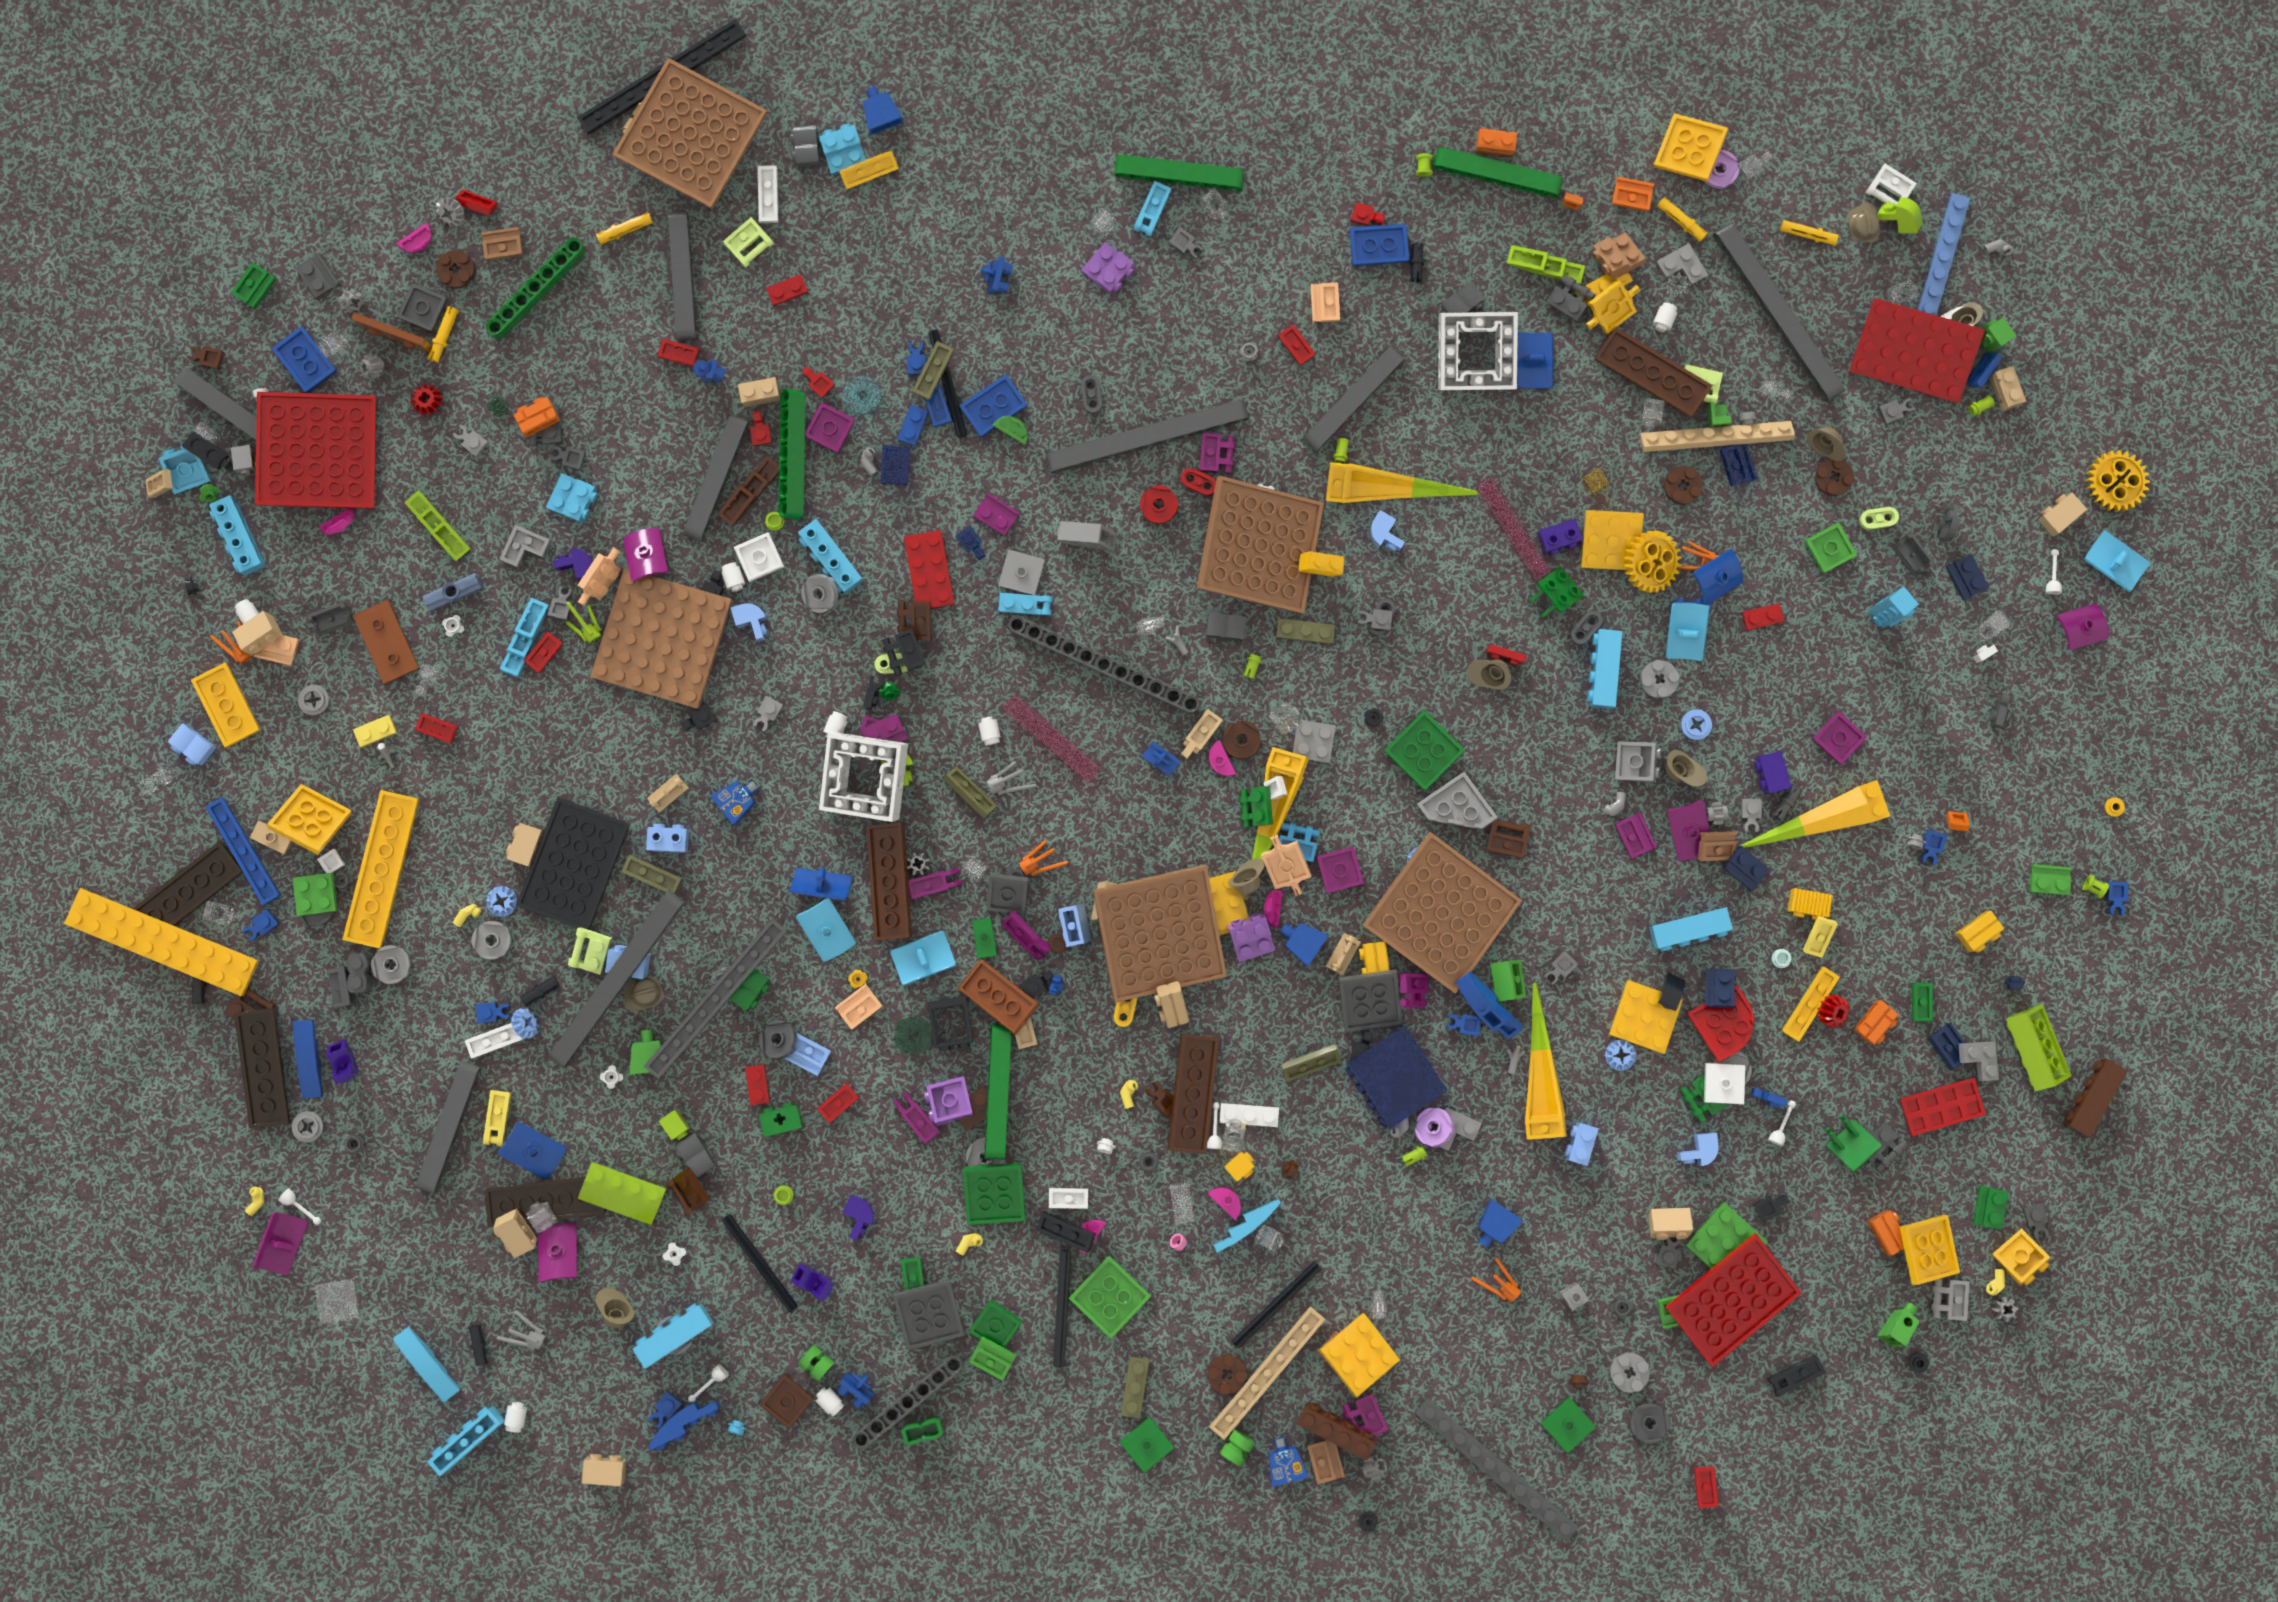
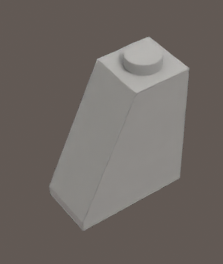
M1060 521V526L1057 529V540L1064 544L1114 552L1117 533L1102 524Z

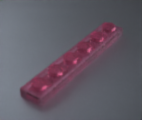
M1490 476L1475 485L1533 580L1536 582L1551 573L1552 570L1494 478Z
M1015 693L1002 707L1005 712L1086 782L1089 783L1101 770L1096 763Z

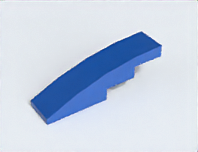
M315 1020L293 1021L296 1063L302 1099L323 1097L321 1058H319L318 1039H315Z

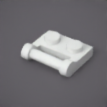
M1884 164L1865 193L1869 196H1875L1884 203L1897 204L1896 200L1876 188L1877 185L1882 186L1899 198H1908L1917 183Z

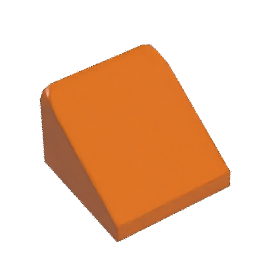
M1565 192L1561 204L1578 211L1582 206L1583 198Z

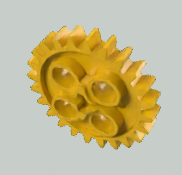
M2118 450L2115 454L2113 451L2108 452V455L2106 453L2102 454L2101 458L2098 457L2094 460L2095 463L2090 465L2092 470L2087 472L2091 477L2086 479V482L2091 483V485L2086 489L2093 491L2089 496H2096L2094 503L2101 501V508L2107 505V511L2112 510L2113 507L2115 512L2120 511V509L2124 512L2128 510V507L2132 509L2135 507V504L2141 503L2140 499L2146 497L2143 492L2149 490L2145 486L2150 483L2149 480L2145 479L2149 473L2143 472L2146 466L2140 467L2139 464L2142 460L2135 461V454L2128 457V451L2123 453V455L2121 450ZM2115 464L2120 466L2121 472L2116 470ZM2127 470H2130V473L2122 478L2119 484L2114 486L2108 493L2106 492L2109 486L2115 483ZM2102 477L2107 479V484L2102 482ZM2129 478L2134 481V486L2129 483ZM2115 490L2120 493V498L2116 497Z
M1647 531V533H1641V537H1635L1636 543H1629L1632 549H1626L1629 556L1624 557L1625 560H1628L1624 567L1629 568L1625 574L1631 575L1628 581L1634 582V587H1639L1640 591L1658 593L1659 590L1664 591L1665 586H1671L1670 580L1676 581L1673 575L1680 573L1676 568L1681 566L1680 563H1677V560H1680L1682 557L1677 556L1680 549L1675 548L1677 542H1671L1673 537L1667 536V533H1662L1661 531Z

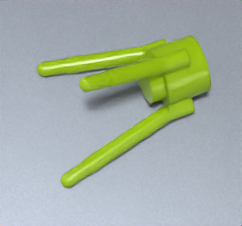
M567 602V606L583 626V633L570 621L567 620L565 623L584 642L588 641L591 644L602 636L600 633L602 629L597 623L591 606L587 605V609L594 626L592 624L587 625L571 603Z

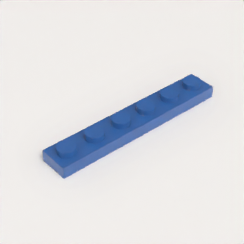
M221 797L207 805L208 813L261 904L265 906L280 897L279 890L226 799Z

